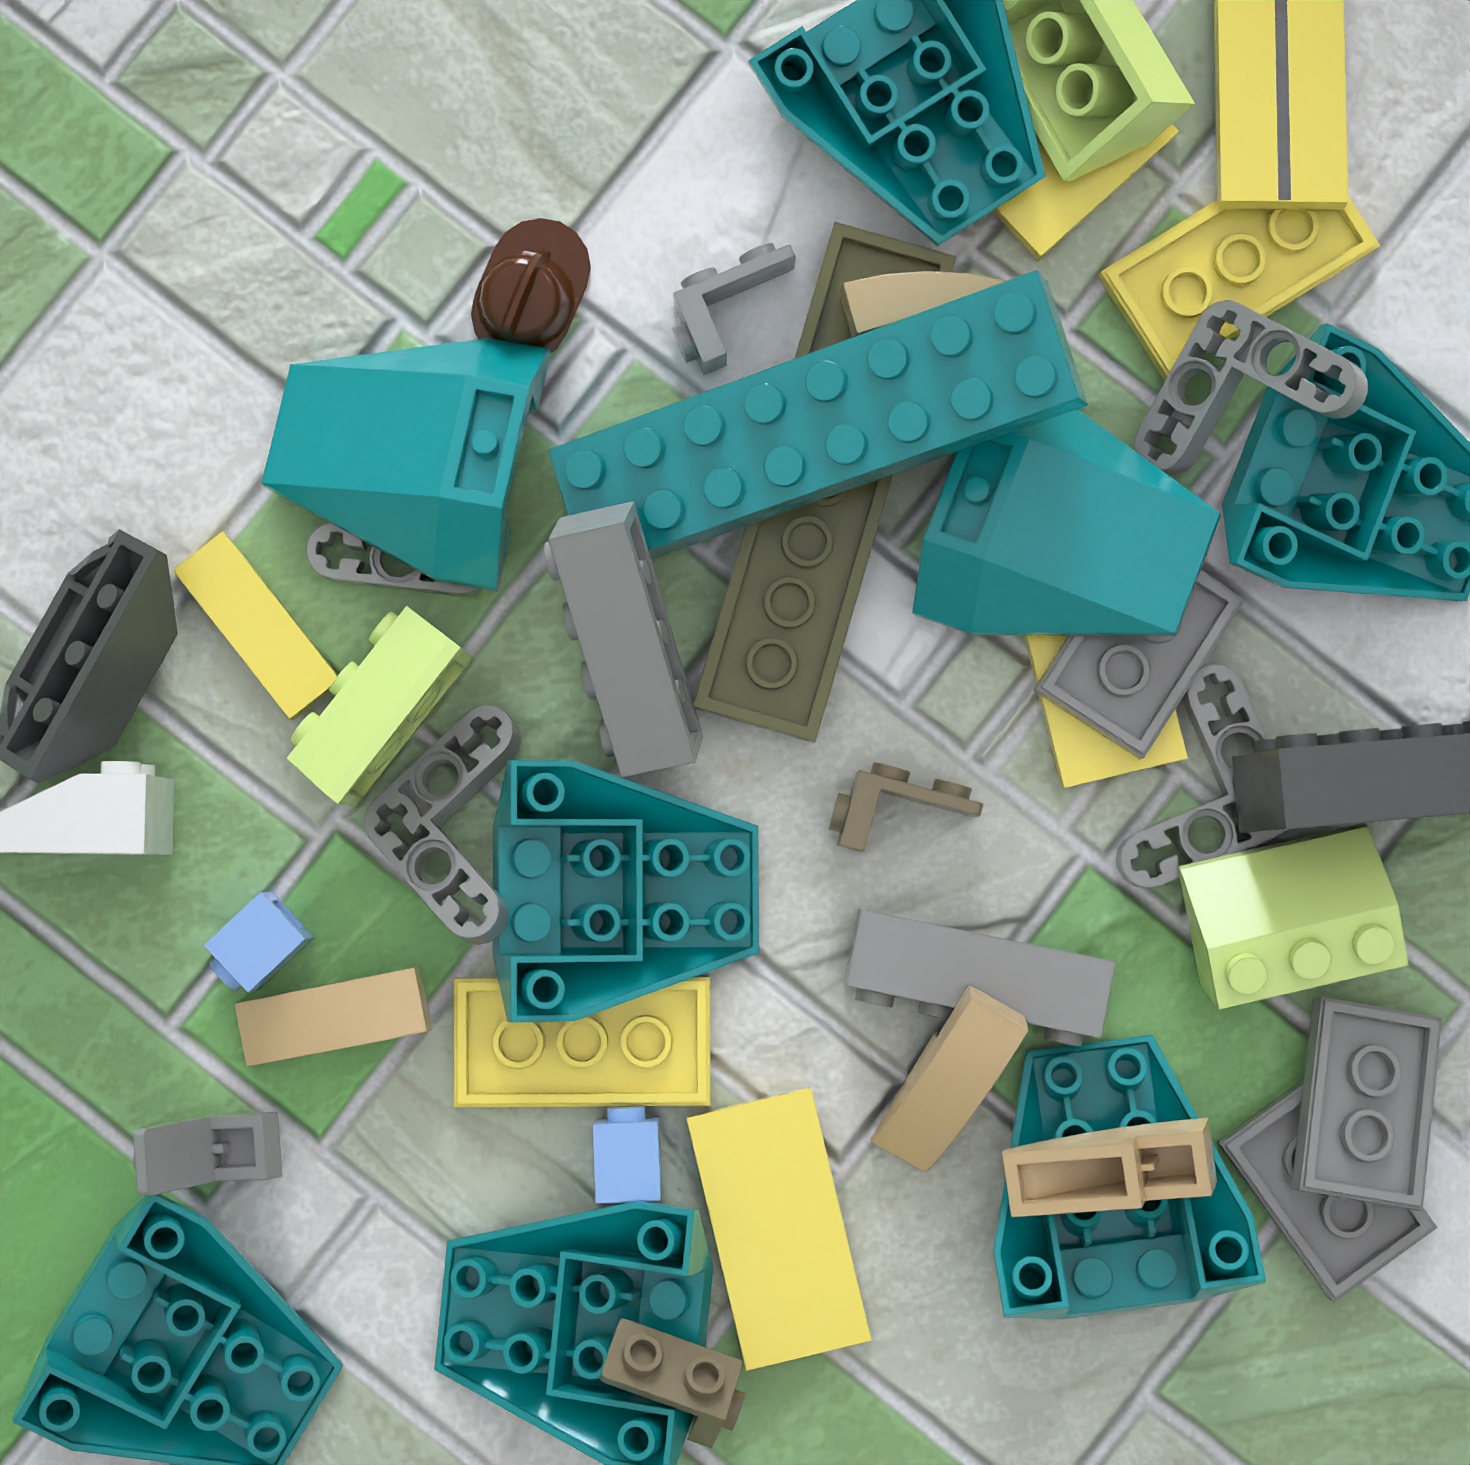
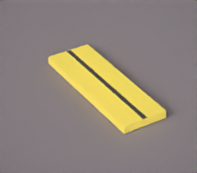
M1214 0L1217 208L1343 210L1348 204L1344 0Z

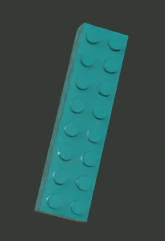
M1038 270L559 445L549 449L548 452L568 515L634 501L652 560L1088 406V402L1048 281Z

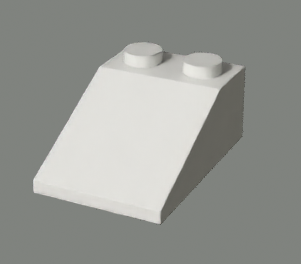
M102 761L101 774H78L1 811L0 853L173 855L174 779L155 776L156 765L128 761Z

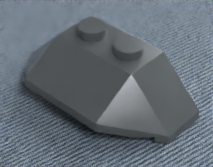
M119 529L109 537L107 545L93 551L68 572L5 684L0 711V760L28 779L40 783L117 744L178 635L166 554Z

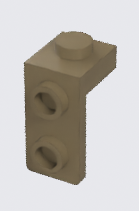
M873 762L871 773L861 770L856 772L850 795L838 793L829 830L840 832L836 846L864 852L880 792L971 817L981 816L983 803L969 800L972 788L940 779H935L932 789L908 783L909 771Z
M621 1319L618 1322L600 1374L601 1381L695 1415L687 1440L712 1448L722 1427L733 1431L745 1396L744 1392L735 1389L744 1361L627 1319Z

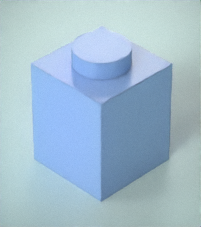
M272 891L260 892L204 946L215 957L209 963L214 973L232 990L236 991L242 986L249 993L260 990L315 936Z
M645 1106L607 1108V1119H596L593 1123L596 1204L661 1201L660 1117H646Z

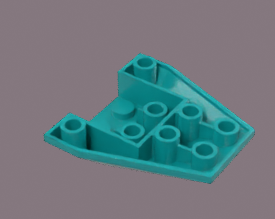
M855 0L807 32L801 26L748 61L749 66L783 119L936 246L947 241L1045 177L1003 0Z
M1328 323L1321 324L1309 340L1346 358L1361 368L1368 380L1367 396L1357 412L1346 418L1334 419L1302 405L1269 386L1266 388L1222 503L1229 563L1282 588L1467 601L1470 594V442L1380 349ZM1296 354L1277 376L1283 375L1290 370L1294 364ZM1314 368L1307 379L1325 389L1329 395H1336L1338 397L1343 394L1346 385L1339 381V378L1333 379Z
M484 338L290 364L262 484L265 488L435 581L498 592L511 535V529L505 515L528 412H538L551 355L550 349Z
M1076 409L956 452L923 539L912 613L915 616L971 635L1176 636L1221 515L1220 512Z
M507 761L493 823V887L502 896L507 905L508 920L500 936L492 941V955L507 1022L576 1021L759 953L757 825L577 761Z
M1153 1035L1082 1044V1047L1071 1045L1026 1051L1010 1148L1101 1130L1199 1118ZM1212 1143L1217 1183L1212 1196L1145 1201L1142 1208L1011 1217L1005 1177L993 1249L1003 1318L1071 1319L1191 1303L1265 1283L1266 1278L1253 1214L1214 1144Z
M161 1194L144 1196L113 1227L46 1337L14 1412L12 1422L71 1451L180 1465H284L342 1369L343 1362L209 1219Z
M633 1201L447 1241L434 1370L604 1465H676L694 1415L606 1384L601 1381L600 1374L618 1322L621 1319H627L706 1347L713 1265L699 1209Z

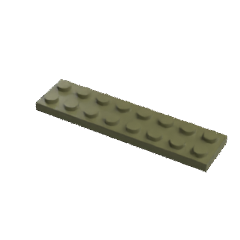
M834 222L794 359L852 338L839 294L843 283L884 274L921 271L952 272L956 256ZM893 474L745 526L693 703L695 709L808 742H816Z

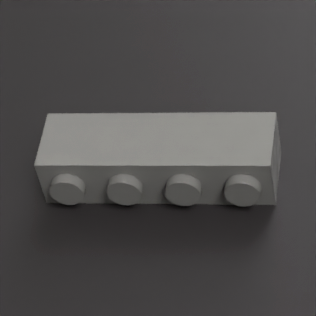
M634 501L559 518L548 538L549 542H546L544 545L545 562L551 578L554 581L561 580L567 599V602L563 604L564 624L572 641L579 639L585 661L581 664L582 681L589 699L597 698L603 716V719L599 722V734L607 757L615 756L621 777L695 763L703 734L695 707H693L691 693Z
M858 909L843 983L846 986L857 988L855 1000L885 1007H893L895 996L920 1001L918 1013L943 1019L949 1018L968 985H971L1024 1015L1027 1023L1046 1027L1043 1039L1082 1047L1084 1035L1101 1038L1116 962Z

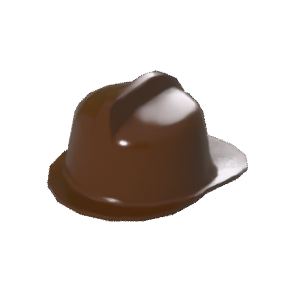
M537 218L522 221L504 233L491 254L474 294L471 318L474 332L478 339L491 338L550 349L551 353L557 350L568 333L587 288L591 270L587 247L577 232L560 221Z

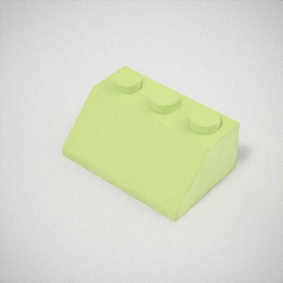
M1003 0L1034 131L1063 181L1071 182L1151 143L1195 104L1134 0Z
M408 606L404 608L399 616L391 611L381 620L369 638V642L374 645L371 652L359 666L352 661L340 672L329 689V692L335 695L334 699L320 716L315 712H311L300 723L290 738V742L296 747L287 759L337 804L358 807L474 659Z
M1365 823L1178 866L1200 986L1219 1010L1409 965L1399 905L1369 827Z

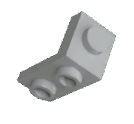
M773 243L758 246L739 257L741 265L717 274L715 268H707L688 276L681 282L683 289L674 292L673 296L674 307L682 324L672 327V330L686 363L697 359L703 375L727 366V352L707 306L794 270L796 256L791 245H786L779 249H775Z
M278 1112L215 1114L136 1129L133 1134V1163L136 1171L137 1192L140 1196H153L214 1181L269 1180L283 1176Z

